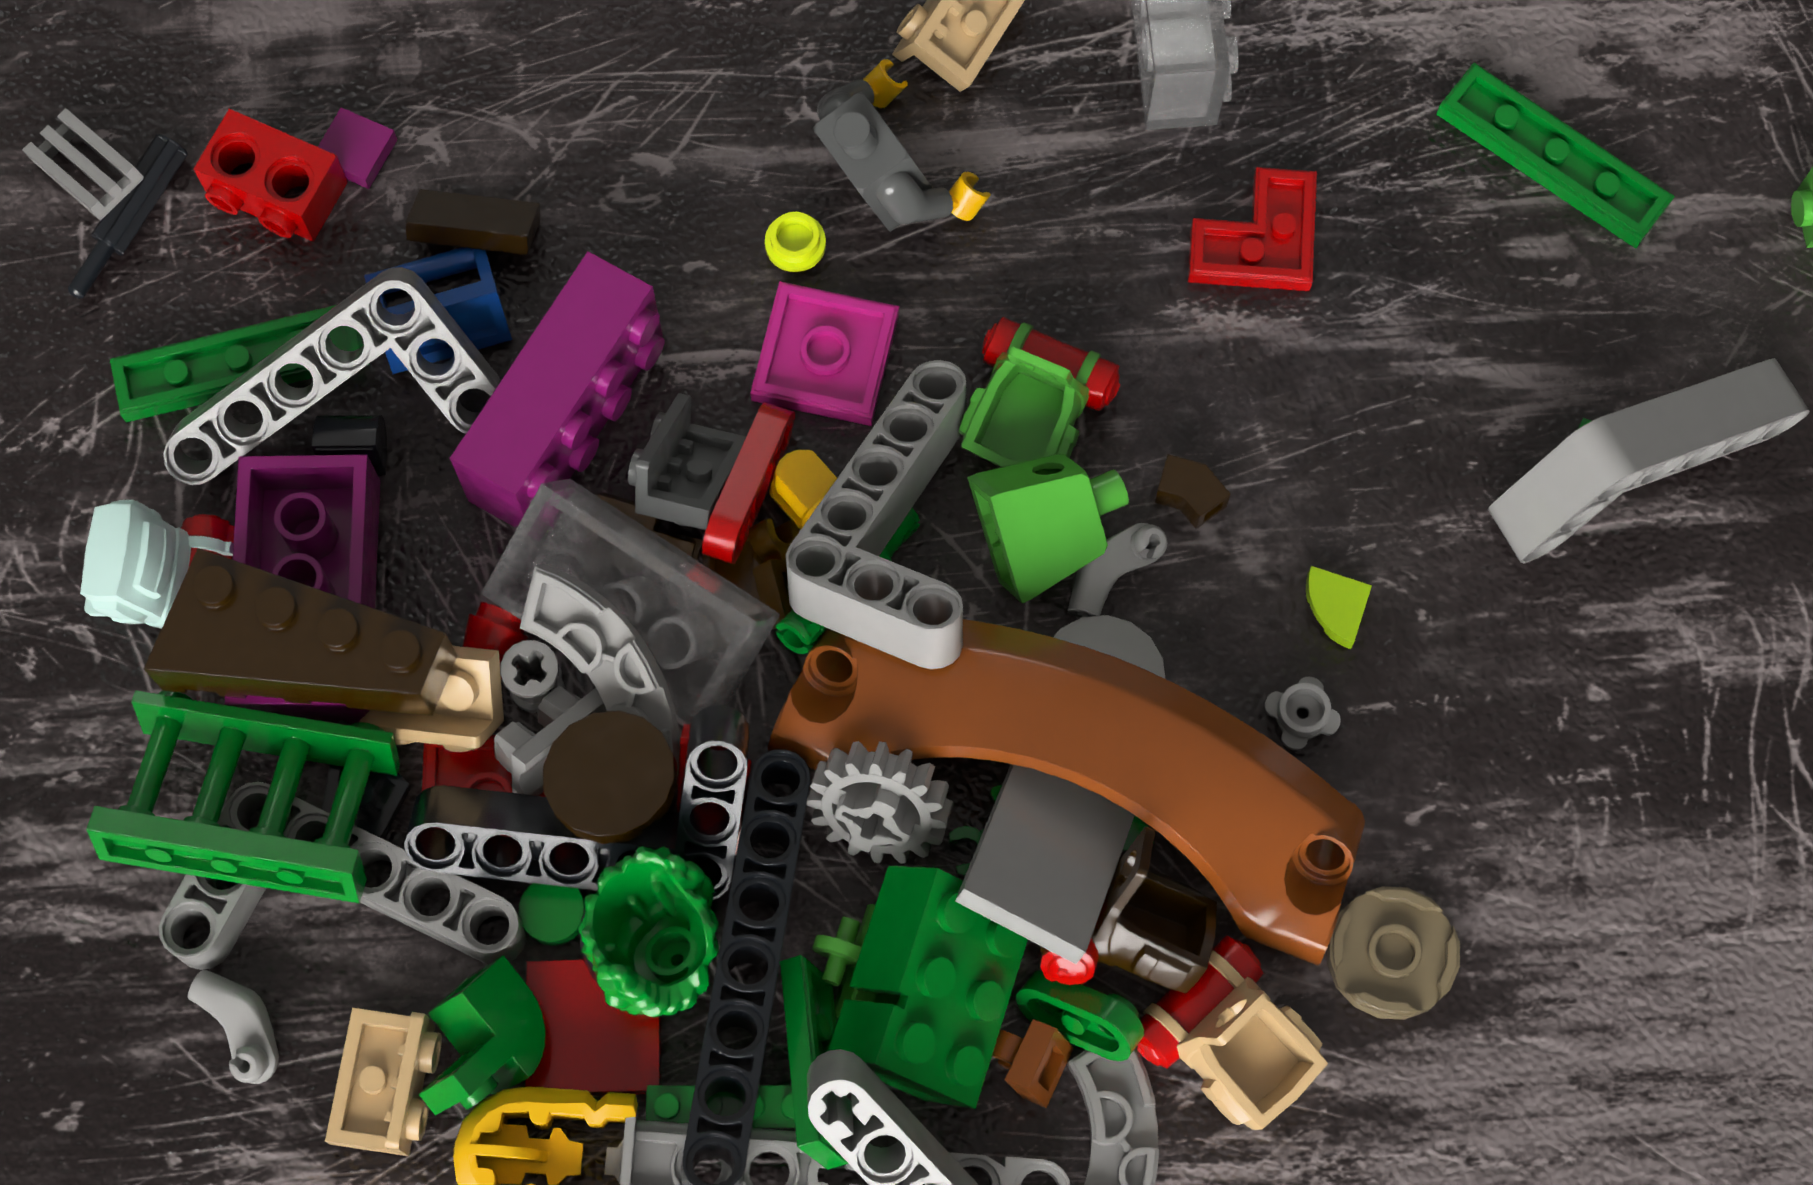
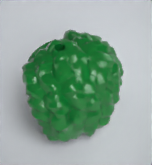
M665 846L656 850L639 847L633 856H624V859L617 862L615 866L605 868L604 872L600 874L597 881V893L586 896L584 900L585 915L577 928L581 934V941L584 943L581 951L593 964V971L596 972V980L599 987L604 991L606 1003L621 1011H627L629 1014H644L655 1018L661 1015H673L678 1011L692 1008L696 1004L698 996L706 992L709 985L708 966L719 953V944L715 935L718 929V920L715 913L710 909L713 903L714 885L696 863L684 861L679 854H672L669 848Z

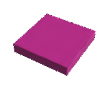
M779 281L750 392L751 401L766 402L787 409L872 426L899 318V306Z

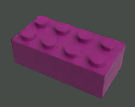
M587 251L450 457L470 503L531 537L542 521L548 524L555 518L566 496V491L563 488L575 470L583 472L589 466L599 446L597 436L608 419L616 421L622 415L632 395V389L630 388L632 382L641 369L648 371L654 366L663 350L665 339L662 337L660 315L658 314L653 286Z
M368 455L240 456L238 458L233 560L375 609L380 479ZM246 695V698L225 697L224 704L331 723H338L340 720H344L347 723L359 722L370 711L367 709L347 708L345 704L312 701L310 705L285 702L282 698Z

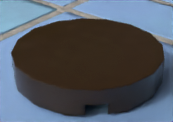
M619 710L592 713L570 724L552 743L543 766V790L556 818L577 837L601 844L629 841L643 834L642 830L649 827L655 820L658 823L669 810L678 787L677 762L663 733L645 718Z

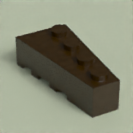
M198 548L145 664L144 670L163 691L187 693V690L216 692L219 696L246 698V695L282 698L285 702L310 705L312 701L345 704L347 708L433 716L456 661L457 654L444 632Z

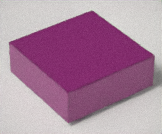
M341 107L318 147L338 156L347 180L370 189L398 139L394 130Z

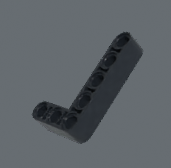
M711 705L700 710L693 717L689 729L679 812H667L658 823L655 820L649 827L642 830L643 834L629 841L601 844L577 837L556 818L546 797L442 785L427 788L416 797L404 843L406 855L413 864L431 872L597 890V881L600 874L604 872V869L609 866H615L617 862L624 859V856H633L636 852L632 850H637L639 847L656 850L665 846L669 848L672 854H679L684 861H693L703 870L704 874L711 879L714 885V900L721 897L728 890L732 881L748 769L749 723L742 713L726 705ZM711 746H722V747H726V748H728V749H726V750H714V749H710L709 747H711ZM705 802H713V803H717V804H719V805H706V804H703V803H705ZM433 827H438V828H442V829H445V830H439V829H436V828H433ZM565 842L576 843V845H571Z

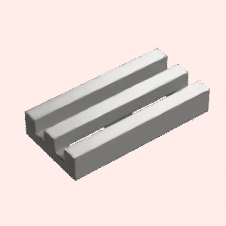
M65 108L57 116L63 123L56 130L47 125L40 132L45 141L39 147L30 142L22 151L101 221L144 177L129 161ZM77 136L123 177L115 183L69 142ZM58 152L63 154L106 192L99 201L51 160Z

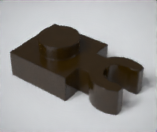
M767 518L749 528L751 546L763 561L762 564L753 568L752 571L759 594L760 606L768 629H776V624L792 610L789 603L786 553L790 544L798 535L799 529L795 522L790 520L774 528L772 519Z

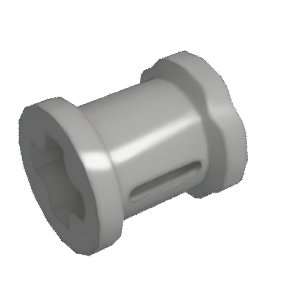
M526 640L514 644L505 652L500 663V675L506 688L510 690L512 701L520 709L536 713L542 699L550 693L549 690L553 691L558 686L565 689L563 673L557 658L546 644L536 640ZM542 668L545 679L541 683L530 679L524 685L521 676L525 672L536 675Z

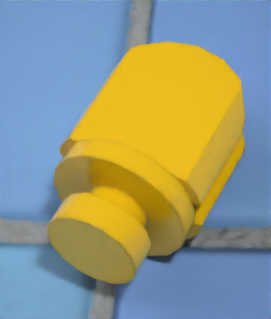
M795 450L787 453L779 460L769 494L801 530L837 477L814 451Z

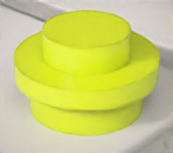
M785 213L775 219L766 231V253L770 261L782 270L788 272L806 271L814 267L825 253V232L816 219L805 213Z

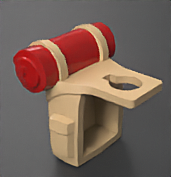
M1226 935L1212 949L1207 970L1187 993L1170 989L1156 1004L1151 1003L1144 1010V1016L1140 1019L1144 1028V1036L1137 1045V1051L1154 1065H1160L1166 1069L1181 1059L1191 1069H1195L1204 1081L1200 1089L1228 1120L1236 1125L1245 1124L1253 1130H1259L1266 1127L1296 1101L1328 1063L1320 1053L1323 1043L1301 1020L1302 1017L1287 1005L1278 1008L1256 984L1264 973L1259 959L1247 944H1243L1239 940H1234Z

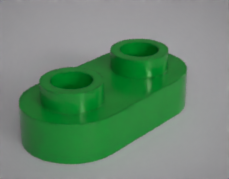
M1042 970L1033 972L1016 995V1002L1020 1011L1030 1022H1032V1019L1055 1027L1069 1043L1109 1060H1127L1144 1036V1028L1139 1020V1013L1135 1006L1127 999L1116 994L1106 995L1082 984L1066 985L1057 981L1051 982L1045 978Z

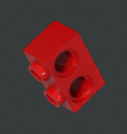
M228 109L193 168L206 192L205 198L218 209L233 215H237L239 210L257 217L265 228L281 237L291 238L294 233L312 242L315 241L348 183L337 155L232 109ZM241 164H253L245 173L239 175L231 174ZM298 186L307 187L306 191L296 198H284L285 194L292 188Z

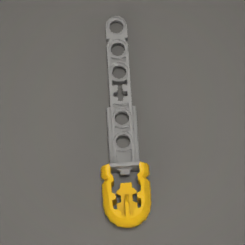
M520 1087L504 1089L481 1100L463 1119L454 1145L453 1160L458 1185H522L526 1173L546 1175L548 1185H559L567 1176L581 1175L584 1144L569 1141L561 1128H553L549 1139L529 1138L526 1125L507 1124L508 1119L530 1118L536 1128L541 1130L549 1129L554 1119L586 1121L588 1126L592 1128H604L609 1122L625 1123L623 1141L618 1147H607L604 1175L615 1176L620 1185H682L681 1164L688 1123L638 1120L636 1094L608 1092L597 1101L587 1090ZM752 1128L743 1185H753L749 1175L750 1165L755 1157L768 1152L778 1154L786 1161L789 1177L785 1185H829L825 1182H818V1170H825L826 1168L797 1147L796 1131ZM950 1153L963 1168L973 1166L983 1170L990 1179L991 1185H1021L1026 1175L1034 1171L1049 1174L1057 1185H1070V1180L1064 1169L1052 1161L1035 1158L1004 1157L1002 1158L1001 1165L986 1155ZM719 1159L721 1161V1173L713 1184H719L727 1180L732 1174L730 1166L724 1160ZM850 1164L844 1165L845 1170L856 1172ZM929 1183V1184H924V1185H937V1184Z

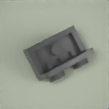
M678 393L667 412H659L652 426L650 440L645 448H637L629 465L628 483L635 486V513L674 522L681 526H691L706 530L711 514L746 436L691 424L692 397Z

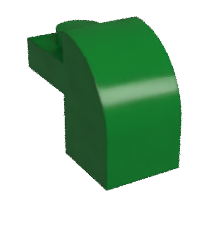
M504 955L471 974L428 1012L429 1016L459 1052L460 1056L418 1095L434 1115L459 1102L468 1110L490 1093L493 1095L526 1080L538 1067L544 1052L546 1036L542 1011L530 988Z

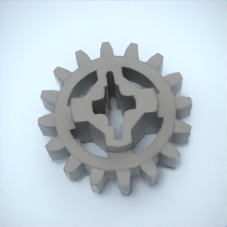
M859 741L852 743L849 755L838 748L832 749L827 762L819 761L807 797V805L815 808L811 819L814 825L830 826L826 836L829 842L844 839L849 844L848 854L852 856L860 851L870 852L873 862L880 863L884 853L892 854L900 864L907 862L910 850L924 858L928 856L931 844L940 846L952 811L953 801L946 798L949 788L947 781H931L935 769L934 765L927 763L917 767L911 763L913 751L906 749L899 756L889 754L886 742L880 741L875 752H868Z

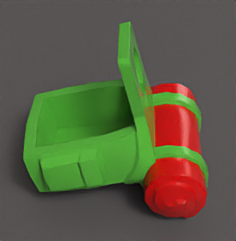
M1002 317L987 331L982 347L983 363L993 367L992 376L987 387L976 388L969 399L968 407L962 417L958 431L963 435L960 447L1000 468L1055 454H1063L1070 458L1079 437V430L1074 427L1076 419L1081 415L1085 406L1101 411L1110 404L1120 388V365L1102 358L1098 352L1093 350L1087 352L1034 330L1033 325L1025 322L1020 324Z

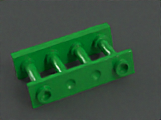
M135 690L131 701L143 734L151 736L127 805L120 806L118 809L94 806L86 830L99 860L360 904L367 879L359 850L352 849L349 846V841L370 771L396 776L398 774L400 761L392 732H386L382 728L366 722H355L349 726L193 700L191 697L180 692L161 691L155 694ZM177 740L215 745L192 816L185 817L183 820L155 816L153 811ZM242 750L279 756L258 825L249 829V831L221 827L218 824ZM306 761L344 767L323 837L316 839L314 842L286 838L283 835Z

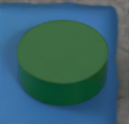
M532 883L525 890L519 903V917L522 920L524 929L532 939L543 945L558 946L570 942L579 934L577 927L584 914L585 904L578 888Z

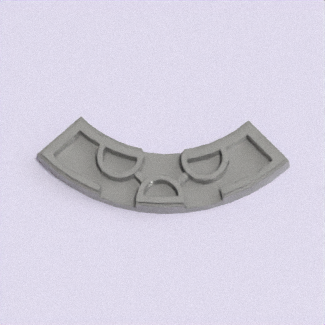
M546 564L535 566L520 629L549 642L561 651L581 673H587L600 694L606 708L605 712L619 710L641 716L660 730L677 762L678 781L680 733L675 707L662 671L644 639L629 620L609 600L589 585L566 572ZM678 787L672 800L671 806L667 812L675 808Z
M1137 1048L1124 1061H1113L1090 1051H1083L1071 1059L1067 1066L1083 1096L1090 1126L1091 1149L1084 1185H1155L1159 1159L1156 1103L1147 1070Z

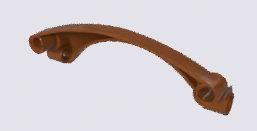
M963 619V648L960 656L952 664L938 669L919 667L827 628L814 643L807 655L803 670L791 688L789 696L779 713L768 745V752L786 749L797 753L805 760L808 768L816 770L819 761H828L830 752L834 748H838L849 755L852 743L859 741L868 752H875L880 741L886 742L889 754L899 756L906 749L913 751L912 760L964 757L999 761L1035 769L1068 780L1126 809L1163 835L1209 881L1228 908L1239 930L1246 938L1317 966L1320 965L1335 929L1339 916V907L1348 878L1354 866L1365 825L1363 813L1357 805L1346 799L1305 764L1267 736L1187 689L1141 667L1085 646L1017 628Z

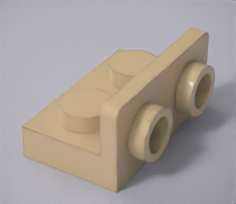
M927 0L923 7L917 4L909 11L897 29V33L903 38L892 55L901 62L914 55L961 92L970 87L1025 0Z
M453 646L457 658L433 716L370 710L359 722L374 724L386 732H392L396 745H406L414 742L443 745L445 749L453 752H466L480 748L504 722L499 651Z

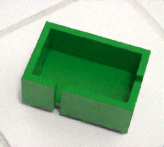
M888 866L849 986L858 991L900 995L897 1005L845 999L828 1051L841 1049L853 1052L885 1084L924 1101L976 1109L1028 939L955 902L963 880L939 868Z

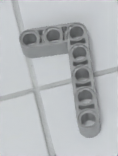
M403 267L390 268L371 279L184 417L175 426L163 452L164 465L171 476L177 481L188 485L203 484L211 480L236 462L240 456H244L390 348L449 422L465 434L480 412H471L465 409L458 397L464 391L476 388L485 391L491 396L501 382V379L422 278L415 272ZM388 289H402L411 295L415 307L405 314L396 315L390 313L382 306L380 295ZM338 326L352 327L361 334L364 344L355 351L341 350L331 341L330 331ZM429 339H440L446 341L452 347L454 356L443 364H434L428 362L422 356L419 347ZM290 363L303 365L310 371L313 382L304 388L289 386L283 381L280 375V368ZM236 401L251 402L261 411L262 420L256 424L241 423L233 417L230 405ZM186 438L201 439L209 445L212 457L203 461L190 459L184 454L180 441Z
M1775 358L1768 359L1604 415L1587 423L1562 441L1489 506L1488 511L1520 563L1524 564L1558 547L1622 493L1771 439L1800 422L1809 414L1810 410Z
M943 360L928 361L919 365L910 374L790 544L786 553L789 603L795 613L816 624L914 665L928 669L944 668L952 664L961 654L963 648L962 598L956 589L948 584L879 557V555L962 435L958 431L966 411V378L963 371L957 365Z
M252 782L236 789L224 806L218 824L221 827L249 831L248 822L250 816L256 809L264 806L270 784ZM294 797L283 835L286 838L310 841L315 835L324 833L330 813ZM354 825L349 846L352 849L359 850L364 871L375 861L385 860L392 862V871L388 880L378 887H364L360 903L486 964L493 962L503 955L511 962L522 952L527 939L526 930L523 927L519 914L510 902L458 875L423 870L410 861L404 849ZM186 874L165 910L159 925V936L164 948L191 968L204 970L221 964L232 951L266 888L237 883L230 889L219 890L216 888V879ZM436 888L450 891L451 898L443 912L434 916L420 914L419 905L427 892ZM494 916L505 917L509 920L507 935L501 941L491 945L478 942L477 932L483 921ZM197 921H209L210 933L208 939L197 948L185 949L183 938L190 925Z

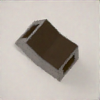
M1168 454L1155 503L1179 509L1197 529L1227 507L1231 494L1206 464Z

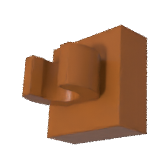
M1032 1019L1024 1039L1000 1029L992 1057L999 1059L998 1064L1009 1070L1005 1081L1023 1099L1047 1108L1074 1047L1057 1028Z

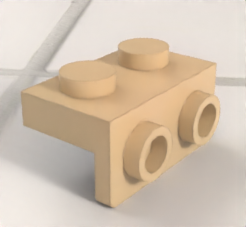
M352 1008L325 1142L330 1145L409 1156L412 1140H422L427 1125L429 1107L418 1094L423 1089L425 1073L434 1074L437 1069L442 1045L441 1033L434 1032L435 1023L427 1014L412 1012L411 1016Z

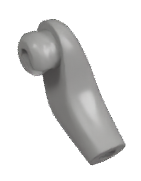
M1137 523L1106 539L1108 546L1105 553L1076 571L1068 613L1078 618L1100 616L1107 596L1119 577L1127 572L1156 562L1165 553L1168 545L1165 532L1153 524Z
M208 970L200 971L190 986L188 999L210 1013L223 1026L232 1059L229 1060L231 1074L243 1083L260 1084L266 1082L273 1076L278 1067L279 1053L270 1017L264 1002L255 991Z

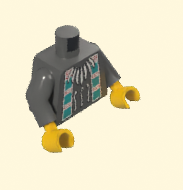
M883 59L863 80L857 79L833 89L820 99L817 105V115L820 121L812 129L889 232L900 224H912L945 218L951 213L962 220L970 221L991 196L990 192L982 193L973 188L979 178L971 172H963L949 191L943 187L933 188L908 152L874 108V106L885 108L908 86L906 80L902 83H897L886 73L894 65L892 61Z

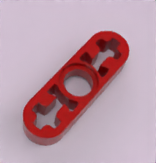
M763 402L709 519L703 539L702 554L731 564H735L748 538L749 528L753 526L770 488L778 462L783 458L795 421L794 411Z

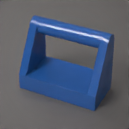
M461 247L391 267L409 269L422 278L425 283L478 268L481 281L434 295L477 349L512 340L486 250ZM387 269L364 275L366 283ZM392 288L380 295L382 306L388 312L396 315L410 312L415 307L414 301L387 308L384 295L402 290ZM429 339L419 347L422 356L431 363L454 356L452 347L446 341L440 339ZM391 348L385 351L392 374L408 370Z

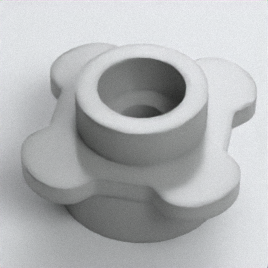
M1314 677L1302 678L1298 684L1292 685L1284 693L1272 692L1265 701V712L1268 716L1276 719L1283 732L1281 742L1288 749L1301 750L1306 746L1309 739L1320 734L1333 735L1340 726L1341 719L1339 713L1331 709V702L1323 691V684ZM1299 708H1304L1308 711V717L1301 719L1297 716L1296 711Z

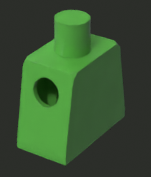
M1063 454L1038 458L976 473L967 477L998 582L1021 603L1033 599L1103 555L1108 544L1100 516L1129 503L1125 484L1116 470L1112 469L1089 479L1082 467Z

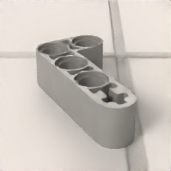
M841 1049L830 1050L817 1056L811 1063L807 1073L809 1119L817 1131L868 1185H923L929 1183L937 1185H978L860 1057L853 1052ZM850 1092H851V1101L846 1097V1095H847L848 1093H850ZM883 1135L893 1136L898 1139L895 1144L882 1148L869 1143L872 1139Z

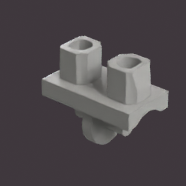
M558 686L542 699L537 708L538 723L545 728L536 735L521 723L513 721L496 734L494 738L495 758L512 774V793L539 796L544 792L543 766L552 743L570 724L592 713L604 712L606 709L596 688L583 698H580L563 687Z

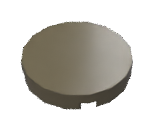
M1382 886L1356 897L1339 913L1335 929L1327 947V966L1336 988L1355 1008L1376 1018L1405 1020L1429 1011L1450 991L1460 968V940L1454 926L1451 927L1449 920L1442 913L1443 910L1432 898L1410 888Z

